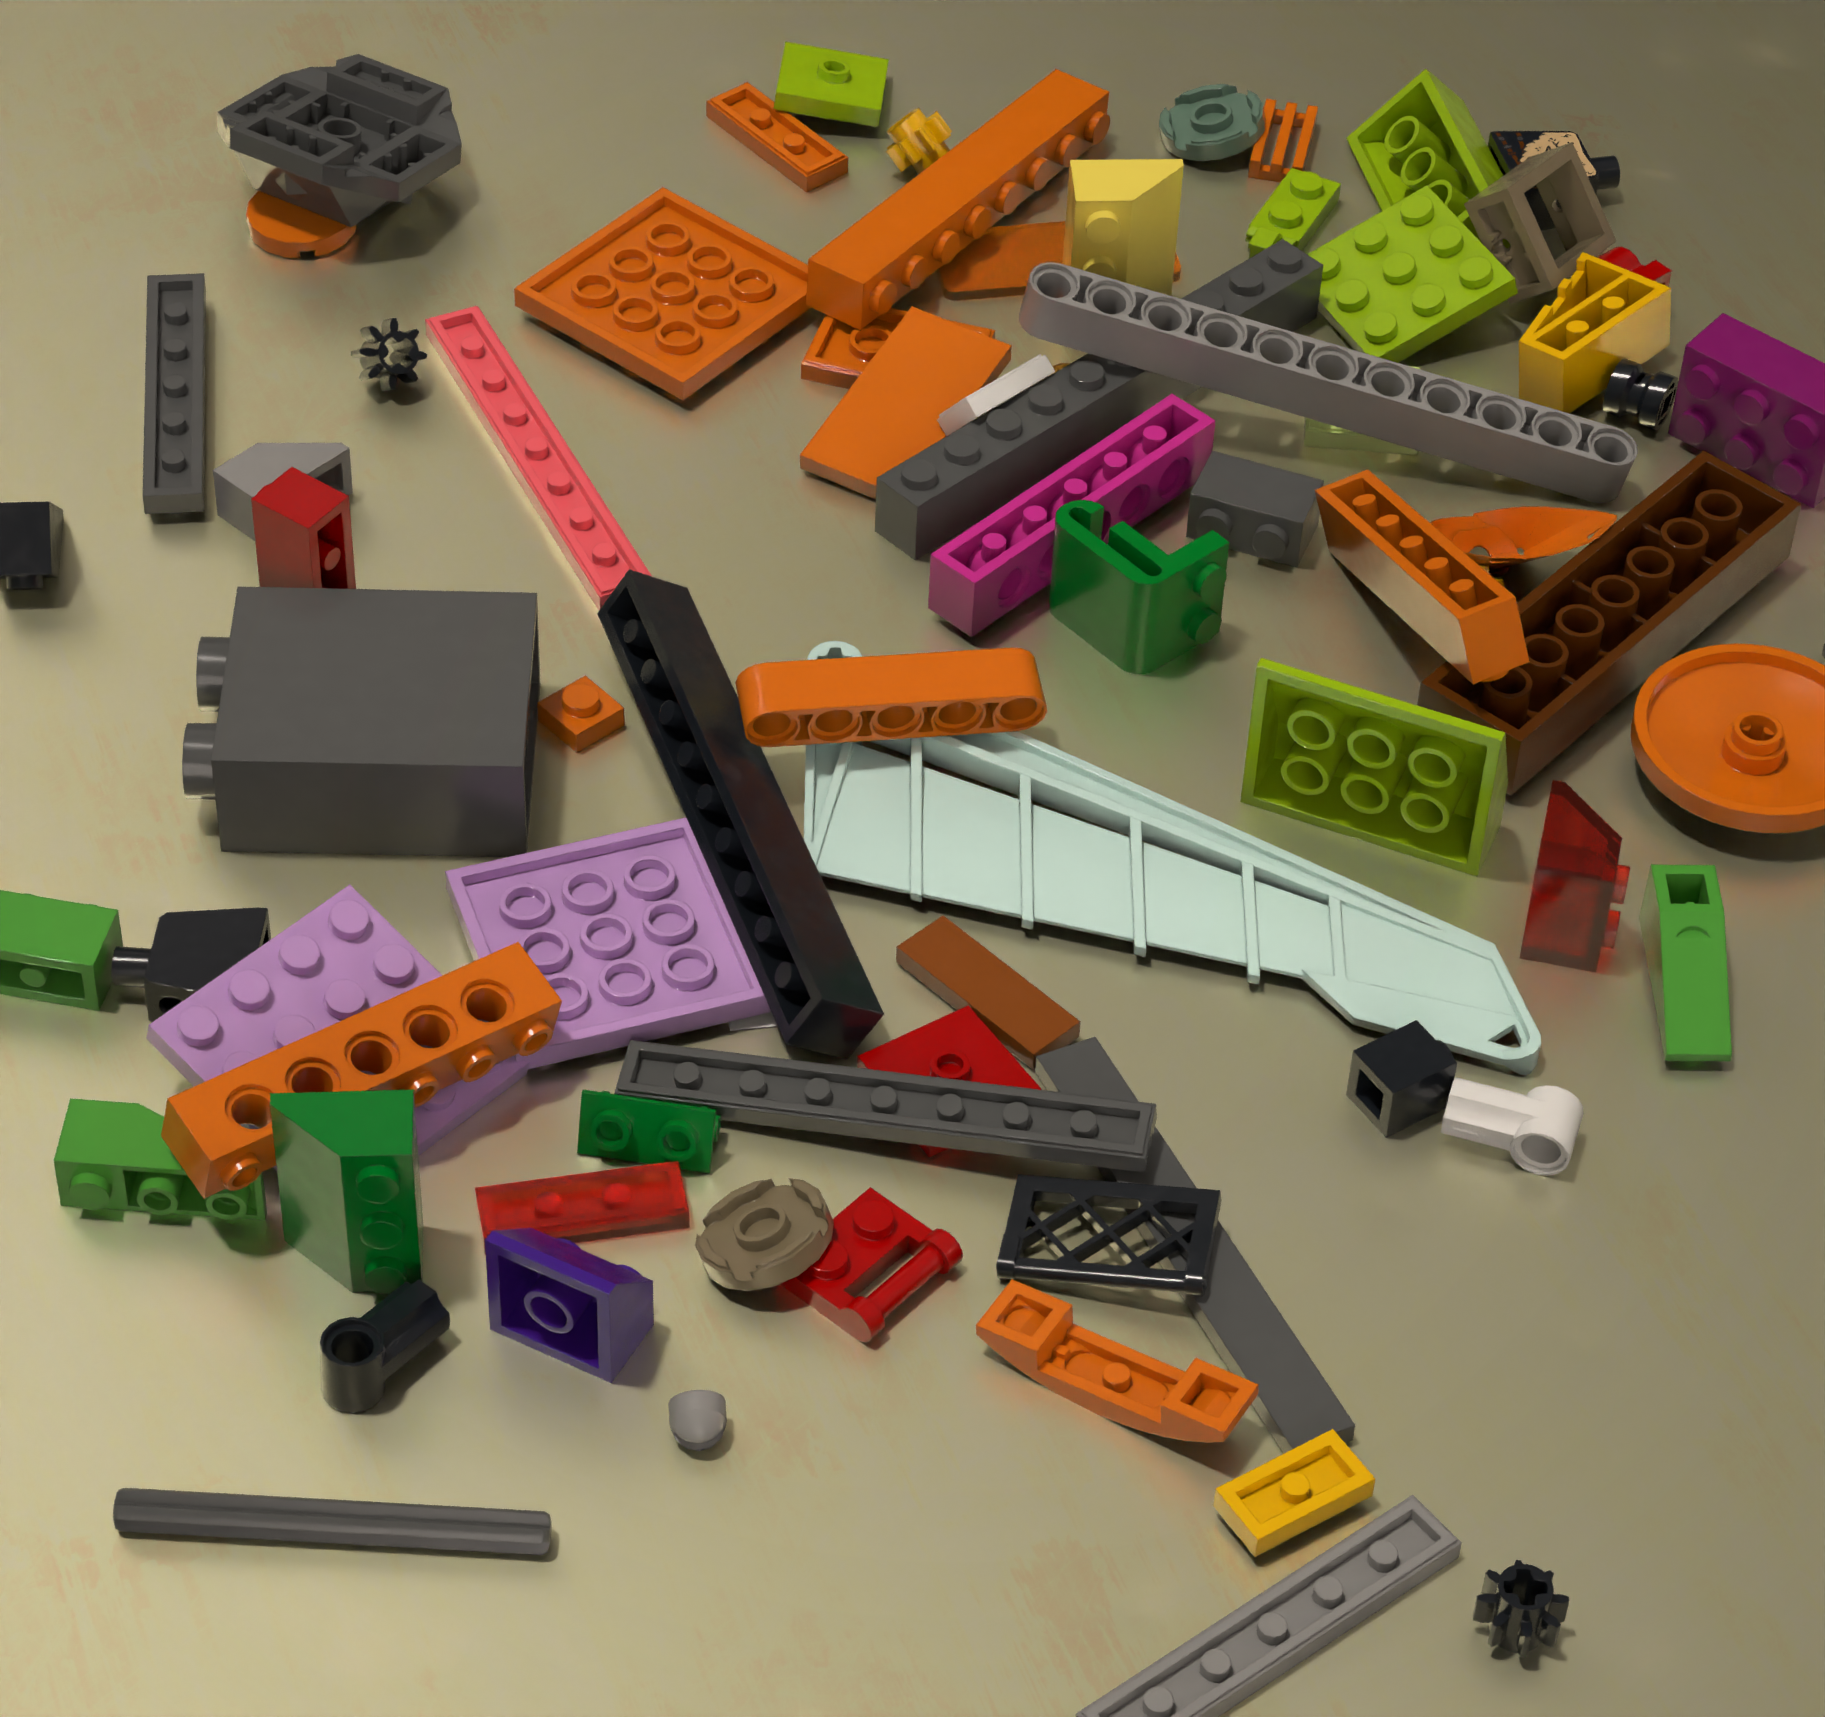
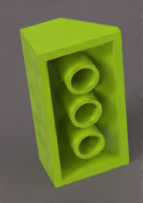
M1424 69L1346 139L1382 211L1427 185L1480 241L1464 204L1500 179L1503 174L1464 101L1429 70ZM1503 239V245L1509 248L1510 243Z

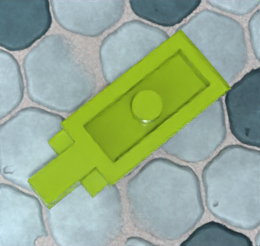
M1291 168L1249 224L1245 239L1249 243V258L1282 239L1303 251L1338 203L1341 183L1322 178L1313 172Z

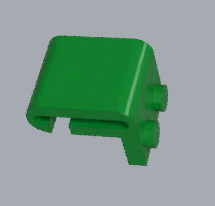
M1076 500L1066 503L1057 510L1055 517L1049 610L1057 620L1120 669L1131 674L1151 673L1198 644L1207 643L1219 633L1222 622L1224 587L1227 577L1229 541L1214 530H1211L1168 555L1127 523L1121 521L1109 528L1108 544L1101 540L1104 506L1089 500Z

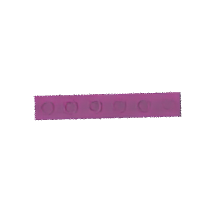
M1170 394L931 553L928 608L970 637H973L1051 583L1055 517L1057 510L1061 506L1076 500H1089L1104 506L1101 540L1108 544L1110 527L1121 521L1133 527L1195 485L1213 450L1216 420L1174 394Z

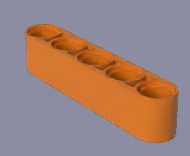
M1023 648L766 662L746 668L738 675L735 682L745 736L750 743L760 747L1013 732L1026 730L1037 725L1044 719L1047 713V705L1035 657L1030 651Z

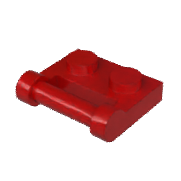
M870 1187L833 1218L832 1240L820 1259L799 1276L780 1285L860 1342L867 1343L884 1329V1319L936 1273H948L960 1263L963 1258V1252L960 1244L949 1232L938 1228L931 1230ZM907 1252L913 1256L866 1298L863 1296L856 1297Z

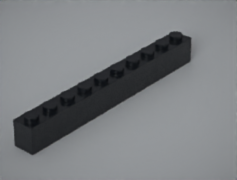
M629 569L597 615L785 1044L848 1059L884 1015L883 1010L762 748L750 743L745 736L738 696L688 588Z

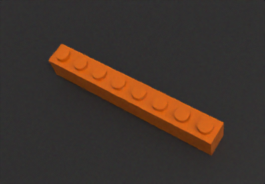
M1055 69L808 259L806 305L859 330H862L879 315L887 313L892 305L912 289H917L927 277L942 265L950 263L962 249L975 239H980L991 226L1005 215H1010L1020 203L1035 191L1043 189L1046 183L1064 168L1070 167V160H1076L1093 145L1102 142L1110 126V116L1107 114L1109 91Z

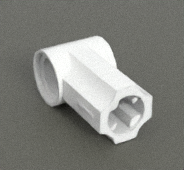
M1456 1077L1449 1093L1441 1133L1509 1150L1514 1161L1524 1170L1538 1175H1554L1565 1170L1569 1164L1584 1114L1583 1105L1574 1094L1558 1086L1544 1085L1535 1087L1527 1095Z

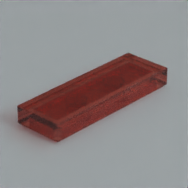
M678 1161L475 1188L476 1208L485 1255V1239L492 1230L533 1228L556 1239L563 1238L573 1243L690 1228L689 1208Z

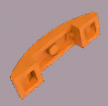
M1013 1279L976 1324L977 1336L1009 1363L1036 1382L1097 1415L1150 1434L1192 1442H1224L1258 1395L1259 1384L1198 1358H1195L1188 1369L1183 1371L1073 1324L1072 1304Z

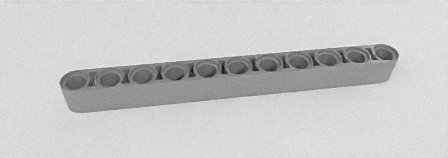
M1041 263L1033 268L1029 275L1019 312V322L1022 328L1028 334L1038 339L1591 502L1607 503L1618 497L1638 454L1637 444L1627 432L1607 424L1061 263Z

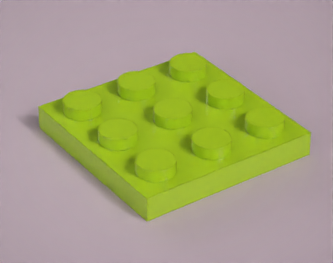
M1427 185L1307 254L1323 264L1318 311L1353 350L1396 363L1401 362L1518 293L1515 277Z

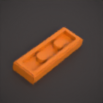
M746 82L706 101V116L805 192H809L848 173L849 157L790 113L773 109L774 101L750 83Z

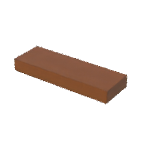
M944 915L896 947V963L956 1010L969 1005L1005 1048L1032 1070L1036 1066V1056L1063 1048L1079 1037L1081 1021Z

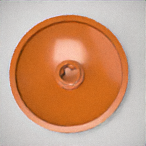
M1719 644L1680 654L1665 662L1647 678L1639 691L1631 722V743L1636 760L1642 771L1667 798L1696 816L1713 823L1744 831L1791 833L1825 825V665L1803 655L1770 646Z

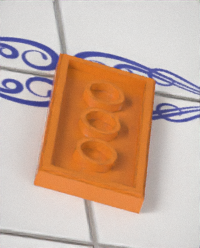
M911 306L801 452L800 468L876 499L877 477L947 437L937 421L940 418L939 414L996 380L1011 360L1012 345Z

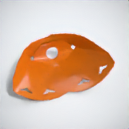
M1522 506L1474 513L1473 516L1440 518L1430 523L1478 565H1489V574L1492 577L1503 576L1510 566L1552 556L1592 542L1613 525L1617 515L1594 510ZM1475 547H1481L1487 551L1490 557L1469 552ZM1517 548L1523 549L1524 554L1520 555L1517 552Z

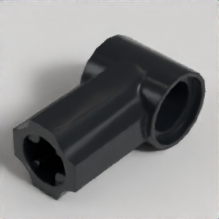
M419 1279L414 1283L405 1282L362 1317L339 1319L331 1323L323 1331L320 1340L321 1391L323 1398L331 1407L340 1411L354 1413L365 1411L375 1406L384 1395L385 1380L449 1329L450 1314L440 1302L437 1292Z

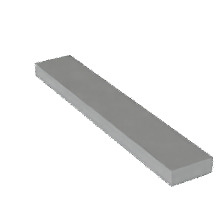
M1411 1495L1076 1713V1717H1219L1459 1558L1462 1542L1414 1495Z

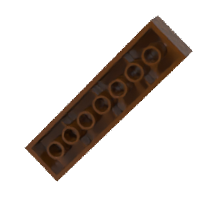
M1703 450L1614 523L1599 538L1592 541L1517 603L1530 662L1509 670L1504 677L1498 680L1472 684L1454 666L1446 661L1420 683L1417 706L1505 732L1508 772L1507 793L1513 795L1647 680L1657 668L1669 661L1789 558L1801 503Z

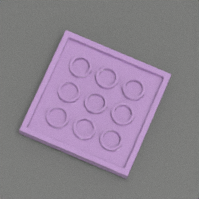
M686 817L445 871L446 889L473 960L476 961L519 942L562 1000L551 1040L542 1049L531 1055H514L516 1062L530 1061L526 1070L629 1045L630 1040L646 1042L771 1012Z
M348 885L149 1024L146 1039L194 1087L442 976V974L351 885ZM477 1019L479 1021L488 1022L483 1019ZM418 1044V1045H420V1046H422V1047H425V1048H432V1047L427 1046V1045ZM512 1056L495 1064L483 1077L472 1082L460 1080L439 1090L428 1102L415 1108L418 1156L526 1076L528 1071L526 1069L530 1061L516 1062L515 1057ZM361 1071L365 1074L376 1075L375 1073L370 1071ZM241 1124L242 1127L248 1129H260L251 1124Z

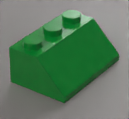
M414 1089L270 1093V1111L285 1242L352 1293L376 1292L390 1294L405 1282L414 1283L418 1279L423 1282V1213Z

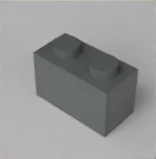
M1212 451L1190 493L1186 537L1196 540L1209 531L1214 530L1229 541V549L1298 568L1319 523L1320 511L1315 490L1323 487L1324 480Z

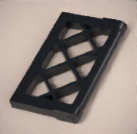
M1018 1174L1005 1234H1003L996 1262L998 1279L1010 1280L1028 1279L1182 1292L1187 1295L1204 1296L1208 1286L1210 1259L1222 1201L1220 1190ZM1036 1201L1069 1204L1043 1221L1033 1212ZM1104 1206L1137 1210L1109 1227L1092 1207ZM1162 1211L1196 1214L1193 1223L1177 1232L1160 1213ZM1082 1214L1097 1230L1098 1234L1069 1251L1052 1232ZM1150 1220L1167 1239L1137 1257L1120 1238ZM1042 1239L1059 1258L1057 1260L1024 1258L1023 1256L1025 1249ZM1110 1245L1127 1264L1119 1266L1083 1263L1082 1261ZM1177 1250L1187 1260L1185 1271L1150 1268Z

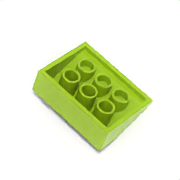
M1261 658L1256 668L1240 802L1476 877L1478 876L1501 826L1508 787L1505 732Z

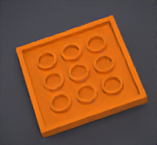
M664 187L514 288L516 307L681 400L688 398L811 308L806 305L807 264Z

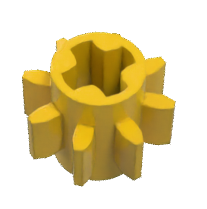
M916 108L887 130L888 135L894 142L887 147L886 153L900 172L911 165L917 174H920L950 151L944 141L951 136L952 130L938 111H935L926 118L920 108Z

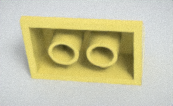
M1183 159L1070 160L1063 264L1171 296L1184 169Z

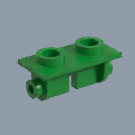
M583 1089L581 1094L577 1153L710 1173L713 1142H717L719 1138L721 1115H716V1110L709 1109L707 1106L695 1107L610 1094L608 1091L597 1092Z

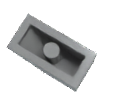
M257 443L213 470L217 515L255 541L251 498L257 495L261 488L272 483L291 467L349 496L353 493L349 447L343 443Z

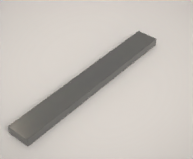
M1096 1037L1036 1056L1035 1073L1047 1091L1139 1102ZM1156 1126L1146 1173L1097 1167L1105 1180L1110 1182L1196 1188ZM1124 1208L1128 1215L1137 1210ZM1166 1211L1160 1213L1177 1232L1193 1223L1196 1214ZM1150 1220L1137 1227L1150 1249L1167 1239ZM1218 1221L1210 1259L1208 1286L1204 1296L1187 1295L1179 1292V1294L1230 1372L1259 1384L1258 1395L1251 1404L1283 1453L1331 1429H1334L1345 1443L1352 1441L1355 1430L1354 1422ZM1178 1250L1159 1261L1163 1269L1185 1271L1187 1262Z
M634 1040L629 1042L614 1092L617 1095L695 1107L707 1106L709 1109H715L716 1115H721V1120L1144 1173H1146L1157 1119L1156 1104Z

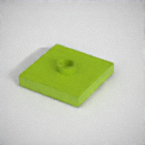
M785 41L773 109L872 127L879 126L889 59Z

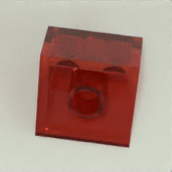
M1552 780L1519 958L1596 973L1601 947L1614 949L1621 911L1609 908L1611 903L1623 905L1630 866L1618 864L1622 837L1566 782Z

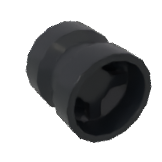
M1623 358L1616 366L1607 385L1603 400V410L1618 417L1631 414L1638 418L1641 425L1657 431L1665 423L1673 406L1678 378L1662 371L1654 375L1645 373L1641 364Z

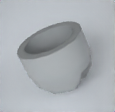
M690 1390L679 1393L670 1399L668 1403L669 1425L674 1438L686 1449L702 1451L712 1448L722 1438L726 1428L727 1417L726 1401L721 1394L709 1390Z

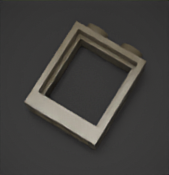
M1573 142L1529 157L1464 204L1481 243L1515 277L1518 293L1507 299L1509 304L1555 289L1563 278L1568 279L1576 271V260L1582 252L1597 257L1616 242V238ZM1535 185L1541 194L1566 250L1556 260H1554L1524 194ZM1556 200L1559 201L1562 209L1557 206ZM1503 239L1510 243V249L1503 245Z

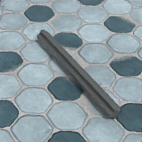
M139 1488L119 1489L113 1505L115 1529L121 1532L543 1555L548 1552L552 1532L550 1514L545 1511Z

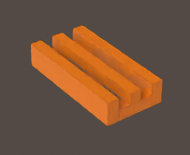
M1266 99L1264 105L1265 131L1253 146L1249 163V178L1281 182L1290 171L1289 168H1283L1282 166L1292 127L1302 128L1292 168L1300 171L1305 170L1316 127L1318 106L1308 105L1306 113L1297 112V103L1287 102L1285 110L1276 109L1277 100ZM1273 124H1279L1281 127L1271 166L1264 165L1263 160Z

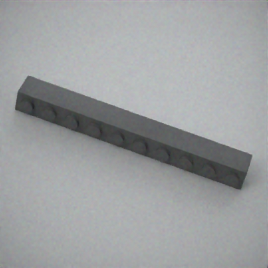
M1282 239L1181 299L1294 332L1317 318L1323 264ZM1088 353L878 476L876 484L875 532L912 559L917 560L980 522L1170 394L1183 399L1200 389L1201 386Z

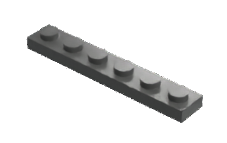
M204 273L147 276L143 504L145 514H179L183 512L204 511L206 287Z

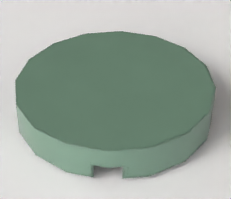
M1228 84L1206 85L1186 91L1174 99L1175 106L1168 111L1165 107L1161 112L1159 120L1161 141L1168 152L1182 159L1209 161L1239 154L1254 145L1265 131L1266 119L1263 103L1257 94L1247 90V95L1237 93L1236 86Z

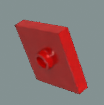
M969 1005L857 1056V1068L1042 1090ZM919 1145L929 1158L949 1149Z

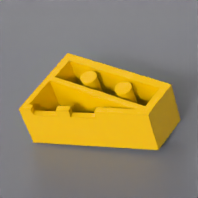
M1582 252L1576 260V271L1570 279L1563 278L1558 285L1555 301L1551 306H1543L1519 340V399L1570 414L1607 388L1611 375L1620 360L1626 358L1643 364L1670 345L1671 287Z

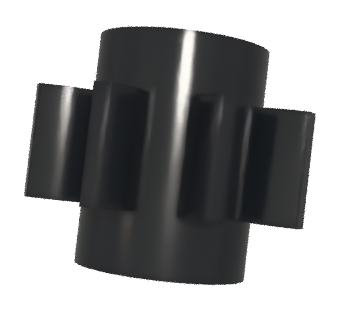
M390 318L383 320L381 333L374 326L364 327L360 330L362 337L366 341L361 349L351 351V356L360 359L361 366L364 369L359 376L361 381L374 377L380 378L381 390L390 391L395 390L397 377L406 384L418 380L413 368L419 360L426 359L427 354L419 351L415 341L419 334L417 329L406 332L398 331L397 319ZM386 345H391L394 349L389 357L392 362L391 365H388L384 360L389 353Z
M1516 1560L1515 1564L1506 1568L1501 1575L1492 1570H1488L1485 1573L1482 1594L1476 1597L1473 1620L1480 1623H1489V1646L1498 1645L1506 1651L1519 1653L1520 1657H1526L1527 1653L1538 1647L1541 1642L1552 1648L1556 1645L1561 1626L1560 1623L1565 1621L1569 1597L1562 1594H1553L1552 1580L1554 1573L1552 1571L1544 1572L1538 1567L1523 1564L1521 1560Z

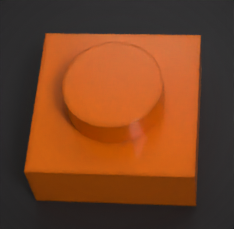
M586 675L537 702L538 721L576 753L625 726L624 707Z

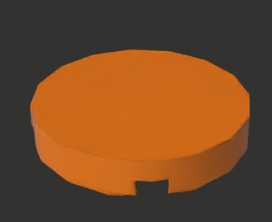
M258 191L248 202L246 219L253 242L266 252L285 258H300V252L314 250V257L329 254L344 246L356 231V225L349 227L261 191Z

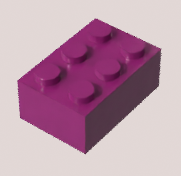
M1722 313L1685 346L1668 434L1700 451H1706L1751 477L1814 509L1825 498V363Z

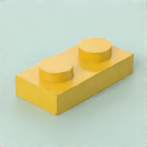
M1331 1429L1215 1488L1213 1507L1253 1556L1256 1557L1372 1497L1375 1478L1335 1430Z

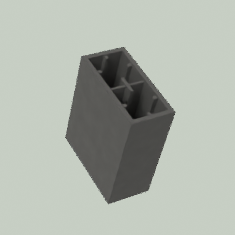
M237 587L230 637H201L198 646L196 668L198 707L200 711L218 712L217 723H187L184 733L182 757L183 788L186 799L216 801L221 852L510 857L527 853L538 722L537 702H539L541 684L537 593Z

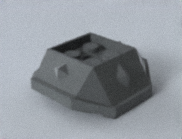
M360 54L338 59L334 67H308L283 74L218 111L217 132L227 146L234 150L253 189L349 227L357 225L393 201L411 204L414 192L454 168L461 161L462 143L458 126L452 113V102L448 88Z

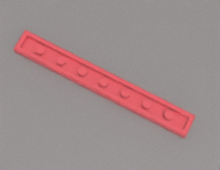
M473 306L425 319L426 336L597 609H601L629 569L651 576L480 308Z

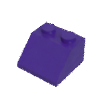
M533 1228L492 1230L485 1239L490 1330L612 1384L654 1325L653 1280L643 1277L638 1271L629 1266L616 1265L588 1253L567 1239H556Z

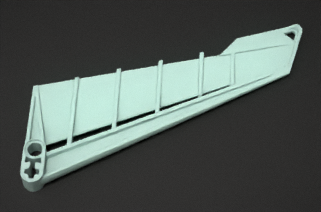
M827 641L815 646L810 651L807 660L862 657V655L855 646L849 643ZM1019 731L870 741L909 755L910 762L862 746V741L806 745L804 841L819 874L822 876L910 894V900L922 902V897L1018 917L1022 920V927L1032 930L1033 921L1130 941L1134 944V955L1142 957L1146 956V945L1246 966L1247 982L1258 985L1260 970L1301 978L1353 1025L1388 1034L1417 1020L1436 1040L1445 1043L1450 1051L1504 1065L1521 1075L1530 1074L1537 1065L1541 1047V1034L1494 943ZM922 761L1016 794L1019 799L923 767ZM1031 800H1032V801H1035V802H1038V803H1041V804H1043V805L1052 807V808H1054V809L1060 810V811H1062V812L1071 814V815H1073V816L1082 818V819H1084V820L1093 822V823H1095V824L1104 826V827H1106V828L1115 830V831H1117V832L1126 834V835H1128V837H1127V836H1124V835H1121V834H1118V833H1115V832H1112V831H1110V830H1107V829H1104V828H1101V827H1098V826H1095V825H1092V824H1089V823L1080 821V820H1078V819H1075V818H1072V817H1069V816H1066V815H1063V814H1060V813H1057V812L1048 810V809H1046V808H1043V807H1040V806L1031 804ZM1514 1031L1520 1046L1511 1048L1494 1042Z

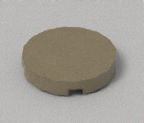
M788 1178L791 1186H775L773 1180L768 1179L754 1181L736 1189L716 1203L703 1219L706 1229L701 1236L697 1234L695 1242L696 1249L709 1278L725 1288L751 1291L774 1287L803 1273L820 1259L832 1240L834 1221L820 1190L804 1180Z

